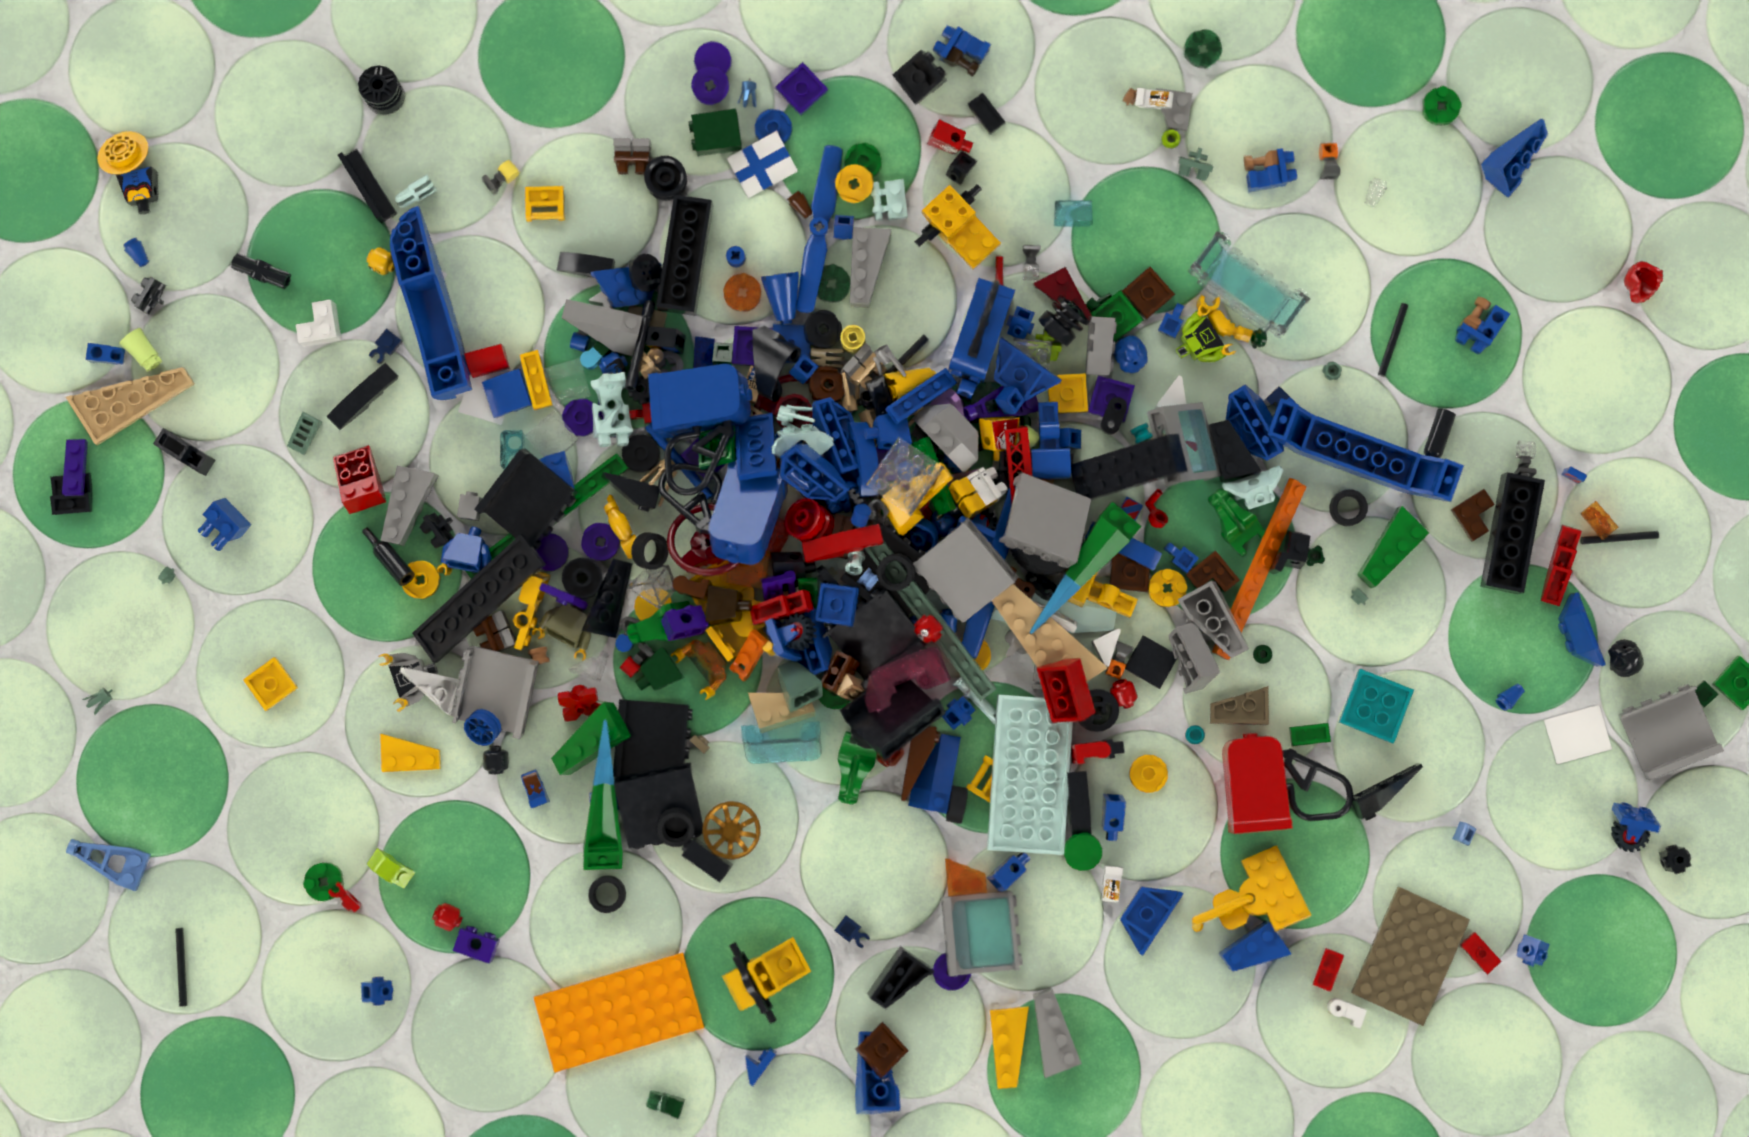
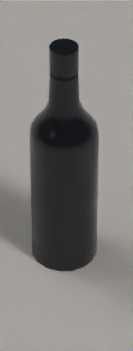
M1437 409L1424 447V454L1426 456L1442 457L1456 417L1455 413L1445 409Z
M368 527L364 528L362 533L372 544L374 556L400 586L411 582L415 573L388 542L379 540Z

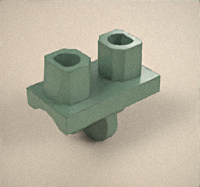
M1199 147L1197 153L1189 151L1188 156L1195 158V160L1179 157L1178 161L1180 164V175L1189 177L1191 167L1197 168L1196 179L1206 181L1214 166L1199 162V160L1207 161L1208 155L1201 154L1202 148Z

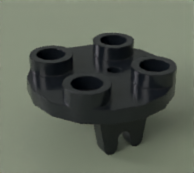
M640 254L630 260L629 276L633 288L642 292H651L657 289L660 285L662 267L656 257L651 254Z

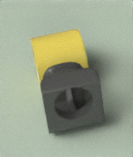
M511 160L505 161L498 167V173L494 175L493 179L490 180L487 175L482 176L483 183L493 195L497 194L503 181L509 184L520 174V171Z

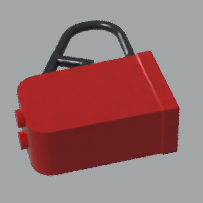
M1258 733L1243 734V738L1232 739L1226 742L1222 749L1228 833L1240 834L1293 829L1289 804L1295 815L1306 821L1338 819L1344 816L1353 804L1352 785L1343 774L1296 753L1297 751L1291 748L1282 750L1281 743L1274 737H1258ZM1293 760L1310 767L1305 780L1293 766ZM1285 768L1298 786L1307 792L1317 771L1338 779L1346 789L1347 799L1342 809L1333 813L1306 814L1302 812L1296 804L1294 785L1292 783L1286 784Z

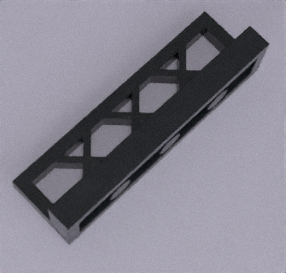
M358 149L346 156L343 152L339 153V159L376 219L382 224L395 216L397 212Z

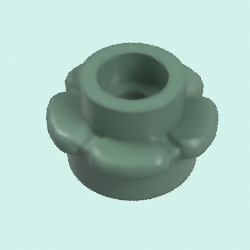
M1328 362L1323 367L1326 379L1336 380L1340 377L1342 369L1336 362Z
M167 566L163 569L158 577L162 584L166 582L170 584L176 576L174 568L171 569Z
M1359 588L1351 591L1353 594L1351 598L1358 605L1361 603L1366 604L1365 601L1369 598Z

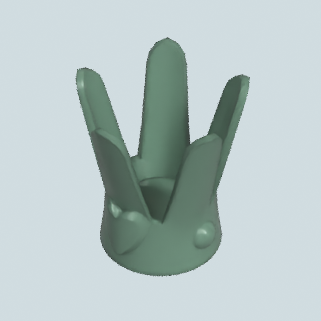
M102 688L99 692L84 698L83 700L89 699L86 707L90 708L100 702L94 711V715H96L104 705L113 699L110 695V692L113 690L107 691L105 688Z

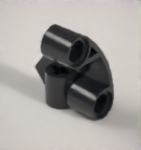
M766 326L753 329L755 378L758 393L776 402L781 397L783 391L778 379L787 361L795 363L800 358L801 349L786 341L778 332Z

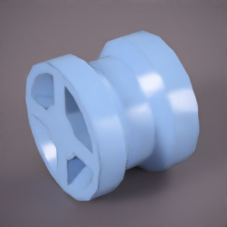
M868 567L857 583L863 584L869 592L878 581L877 575L872 573V569Z

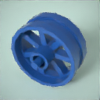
M477 709L466 719L464 730L471 741L478 745L488 746L500 735L501 723L490 711Z

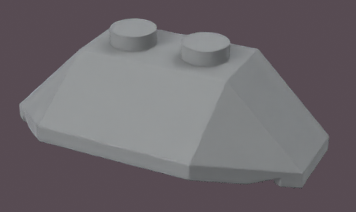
M952 404L926 405L912 418L963 473L978 461V431Z

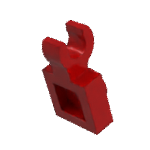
M650 403L642 404L643 410L629 411L631 420L644 418L645 424L652 423Z
M337 882L336 886L339 887L340 891L334 892L330 889L328 891L330 896L340 897L344 908L355 913L362 903L346 890L342 883Z

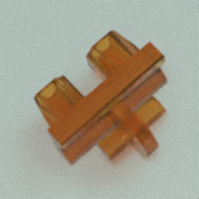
M1594 501L1580 513L1602 540L1619 528L1597 501Z

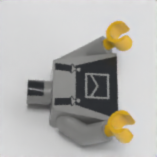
M384 653L378 656L386 659L385 663L379 664L380 666L389 664L388 666L399 696L393 702V705L395 703L401 704V707L396 710L397 712L402 711L406 706L408 707L419 702L425 695L400 672L401 667L438 674L435 663L425 666L423 660L418 659L415 655L406 653L389 655Z

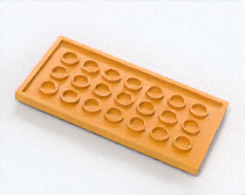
M683 952L533 997L554 1073L705 1027Z

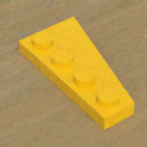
M1028 1006L990 1010L997 1089L1017 1087Z

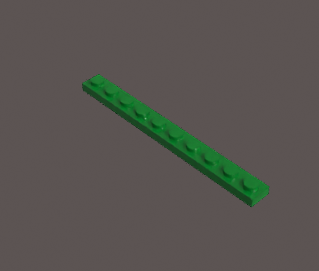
M617 453L574 485L575 490L578 492L575 496L576 501L570 508L567 507L565 509L564 517L609 484L601 477L602 473L607 472L620 476L629 469ZM509 533L489 548L492 560L516 538ZM465 571L471 579L477 574Z

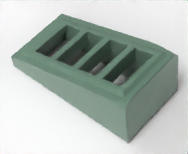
M302 412L287 447L305 455L322 421ZM306 420L313 423L312 427L305 424ZM302 428L310 430L309 434L302 431ZM301 434L307 438L304 441L303 439L299 438L298 435ZM298 441L304 445L301 448L298 445L294 444V442Z

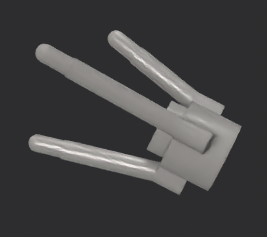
M883 345L875 350L876 357L873 360L876 363L879 376L883 375L880 362L885 365L891 361L902 376H906L905 368L892 354L888 345Z

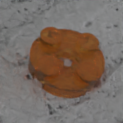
M747 273L732 276L723 288L724 299L727 305L735 311H751L760 302V284L753 276ZM739 289H747V296L739 297Z

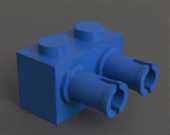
M226 498L213 501L202 514L207 520L198 528V532L203 537H208L216 528L220 533L211 542V546L213 547L217 544L214 549L221 551L228 541L241 538L252 524Z

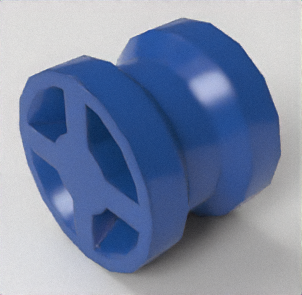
M732 246L727 250L726 259L729 265L737 268L745 263V252L741 247Z

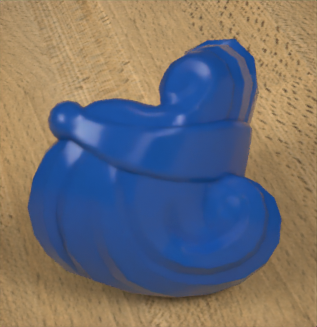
M1129 335L1115 344L1113 355L1122 371L1133 374L1139 372L1147 364V349L1138 337Z

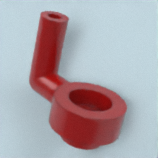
M1156 489L1145 502L1150 512L1148 515L1149 523L1155 528H1163L1168 523V516L1165 512L1157 509L1154 505L1163 494L1160 489Z

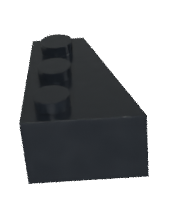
M1229 420L1208 425L1221 473L1219 477L1221 482L1257 474L1261 471Z
M900 946L869 989L867 995L871 1000L887 1009L904 996L907 991L914 986L916 987L923 979L932 975L935 971L931 966Z

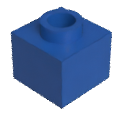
M835 215L833 238L841 240L853 238L854 216Z
M803 354L788 373L801 384H804L818 368V365Z
M1004 387L995 399L1004 414H1016L1025 402L1016 387Z
M1060 428V448H1070V450L1081 449L1082 430Z

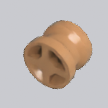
M547 647L528 650L531 659L539 661V664L550 662L549 657L546 655Z

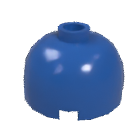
M922 518L904 535L913 542L911 545L916 550L920 548L925 553L939 542L937 527L933 522Z

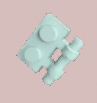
M903 179L885 181V189H880L879 182H874L871 197H873L874 207H872L876 221L883 220L882 213H888L889 220L908 218ZM882 196H886V206L881 205Z

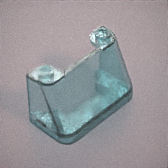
M820 721L805 723L800 730L801 738L764 740V735L761 734L758 727L754 725L741 726L744 753L747 761L750 763L817 760L822 754Z

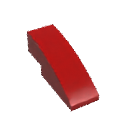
M801 590L787 596L781 595L752 605L750 614L753 625L765 624V621L771 618L778 621L789 618L791 614H803L814 610L810 592Z

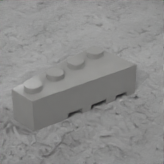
M853 227L850 307L869 308L890 240L891 229Z
M397 465L381 541L401 546L405 545L439 475Z
M1052 988L1033 994L1043 1075L1047 1078L1080 1065L1081 1061Z

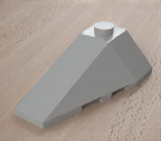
M566 299L562 319L590 335L613 352L632 356L643 316Z
M1210 581L1178 599L1186 616L1228 656L1233 658L1249 649L1216 581Z

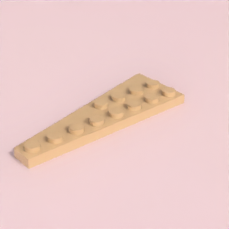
M1014 584L992 600L1037 668L1063 659L1081 658L1087 682L1107 669L1104 663L1052 617L1047 619L1034 633L1030 634L1031 628L1043 610Z

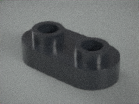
M1115 397L1109 401L1100 424L1101 430L1105 434L1112 435L1119 430L1127 410V403L1124 399ZM1114 404H1120L1121 409L1116 410L1114 408ZM1112 421L1114 427H1108L1107 422Z

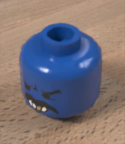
M935 511L930 517L931 522L937 527L940 537L949 535L958 524V519L949 512L939 516L938 512Z

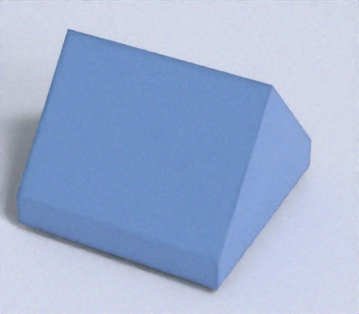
M1460 821L1452 839L1469 846L1476 828Z

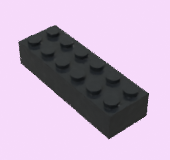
M674 194L656 305L658 311L696 316L713 211L712 200Z
M1167 434L1071 464V474L1076 493L1091 500L1188 472L1179 434Z
M1509 472L1501 475L1480 587L1513 594L1525 592L1545 480Z

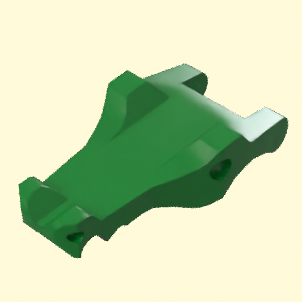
M1222 488L1217 489L1214 494L1209 496L1208 502L1213 506L1220 518L1221 536L1241 557H1244L1247 552L1242 546L1256 534L1262 539L1265 530L1255 514L1239 507L1226 490Z
M689 601L665 604L650 618L630 624L626 629L629 641L633 645L650 640H661L671 643L678 641H668L661 620L665 612L670 609H683L690 605Z
M846 731L837 758L841 771L838 799L842 803L853 805L857 803L863 780L875 765L877 752L872 748H863L858 744L850 743L851 732Z

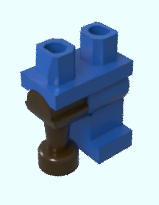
M947 25L942 36L948 39L949 42L945 45L938 40L933 47V51L940 56V61L947 63L949 66L959 65L967 69V74L973 77L980 63H982L989 52L991 44L981 41L959 26L955 29ZM964 55H967L976 61H973L971 63L964 58Z

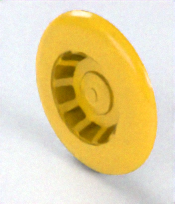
M126 131L110 137L101 146L97 157L98 164L102 170L113 175L131 172L145 160L148 154V142L143 135L137 132Z

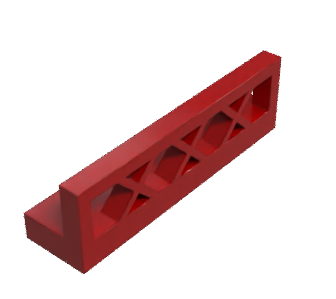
M1027 426L1004 429L1011 504L1013 503L1016 491L1013 485V474L1019 469L1022 473L1032 476ZM1009 433H1019V442L1016 446L1010 442ZM1015 450L1021 453V461L1018 465L1011 460V455Z

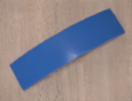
M849 422L850 441L854 442L860 475L857 478L860 497L878 496L879 465L874 439H865L864 429L869 428L867 422Z
M1094 521L1092 522V524H1091V526H1090V528H1089V530H1088V532H1087V534H1086V536H1085V539L1087 538V536H1088V534L1090 533L1092 527L1094 526V524H1095ZM1134 538L1118 552L1153 571L1162 556L1161 552Z

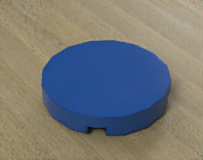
M773 109L762 112L755 122V134L758 140L777 131L783 144H785L792 133V123L788 115L781 110Z

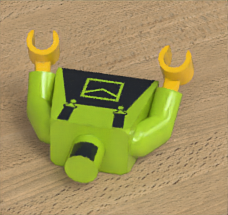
M1206 303L1199 306L1198 310L1187 319L1182 329L1183 335L1180 339L1183 345L1175 349L1181 359L1190 354L1194 361L1216 362L1226 357V355H1234L1236 351H1228L1229 346L1233 344L1224 345L1207 316H1204L1212 310L1209 309L1207 312L1203 310V306Z

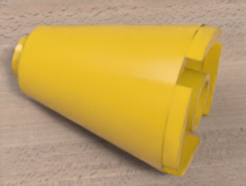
M930 368L904 371L906 373L905 377L899 371L883 375L886 377L885 380L891 398L895 402L934 376L936 372Z

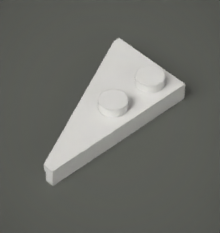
M401 667L400 672L442 711L447 715H451L452 708L457 703L455 692L457 687H460L461 680Z

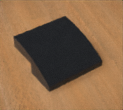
M91 473L85 474L84 495L64 496L62 494L63 475L50 477L53 495L50 496L52 515L92 512Z
M1143 635L1128 660L1125 669L1160 689L1177 658L1175 659L1172 651Z

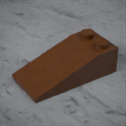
M929 726L910 741L901 801H906L934 747V743L939 742L940 732L936 731L937 727Z

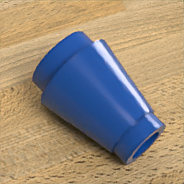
M133 238L123 244L124 251L139 267H143L150 262L142 242L138 241L137 238Z
M1515 684L1498 694V698L1495 701L1502 710L1507 711L1513 708L1525 690L1521 685Z

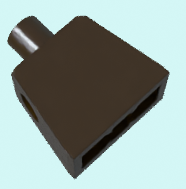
M708 585L705 622L710 625L741 621L742 612H751L752 601L743 600V594L739 591Z

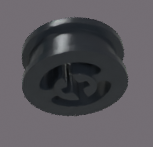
M1089 690L1091 697L1098 696L1101 698L1100 702H1093L1094 707L1100 706L1099 711L1102 714H1106V704H1108L1110 714L1108 719L1099 725L1093 724L1092 721L1093 719L1103 718L1100 714H1093L1083 721H1078V723L1089 731L1101 732L1108 730L1117 721L1119 715L1118 703L1115 697L1105 690Z

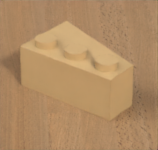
M748 693L760 734L816 716L812 702L791 713L783 693Z

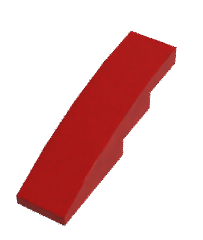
M876 524L802 543L805 563L842 557L845 553L862 551L866 547L882 545L883 539L880 526Z
M1566 525L1561 526L1541 595L1542 602L1560 606L1572 574L1571 567L1582 533L1580 529Z

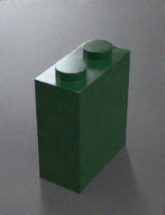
M736 108L691 115L692 121H688L690 133L694 132V139L691 140L692 150L696 151L697 156L742 150Z

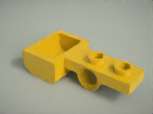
M943 463L936 465L926 476L922 475L915 478L911 483L913 488L909 492L906 488L895 486L881 499L889 509L887 517L898 534L904 536L924 517L920 509L953 479Z
M1097 573L1068 600L1070 603L1083 607L1087 599L1129 618L1132 616L1138 601L1137 598L1120 592L1117 587L1111 584H1102L1095 581Z
M537 572L522 586L519 601L528 604V607L518 612L513 618L514 625L520 629L514 646L518 650H522L526 646L528 647L531 642L532 636L530 632L537 624L538 618H536V614L545 595V592L539 590L541 583L548 585L551 577L550 574ZM521 615H525L528 618L527 624L521 622Z

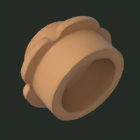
M1130 88L1122 99V101L1127 103L1126 106L1129 103L1132 105L1135 103L1137 89L1133 90Z

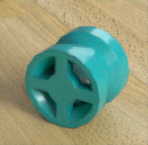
M1147 423L1130 430V433L1135 437L1136 444L1153 437V434L1148 430L1149 426Z

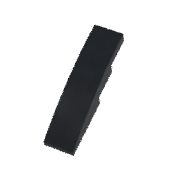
M384 363L349 393L327 415V418L341 430L368 409L369 404L381 396L384 390L398 379V375Z
M1087 771L1068 772L1071 836L1082 833L1092 834Z

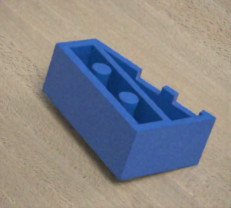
M1265 920L1219 952V955L1228 968L1234 972L1289 956L1292 953L1278 933L1274 931L1271 923Z

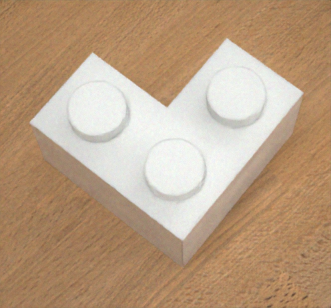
M331 299L312 303L314 322L296 324L298 343L303 347L342 341L336 303Z

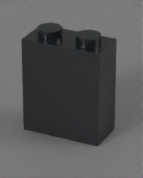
M697 838L685 843L681 849L684 851L681 856L719 883L733 866L727 859L714 854L706 844Z

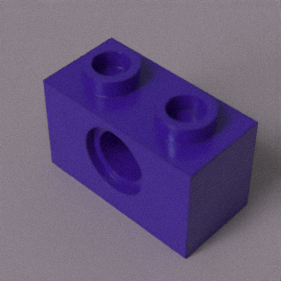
M689 605L679 610L670 609L665 612L661 620L668 641L704 634L709 625L705 622L706 617L701 605Z
M469 925L466 928H461L452 951L488 964L491 963L500 941L496 938V935L490 932L482 934L477 932V928ZM474 938L481 941L479 949L473 946Z

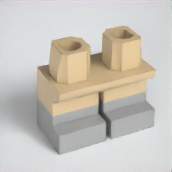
M865 343L841 370L840 374L842 375L845 372L847 380L857 388L862 386L867 390L865 382L872 379L869 376L872 372L879 376L876 363L873 360L876 355L871 350V347ZM880 362L882 372L885 374L887 368Z

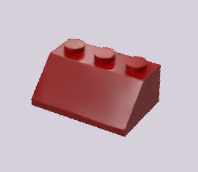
M1081 658L1063 659L1037 668L1052 723L1083 721L1095 713Z

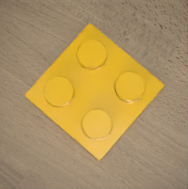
M1086 373L1056 375L1062 381L1048 389L1049 402H1058V414L1088 412Z
M273 657L243 679L265 711H268L298 689L277 657Z

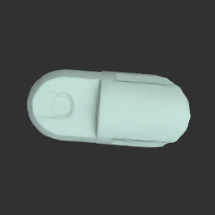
M425 175L408 185L407 189L395 197V201L399 202V207L404 208L415 201L423 200L436 192L437 189L432 187V181L429 180L428 175Z

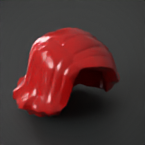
M1644 261L1636 262L1630 267L1624 278V285L1630 292V298L1633 303L1645 302L1654 295L1661 282H1663V270Z

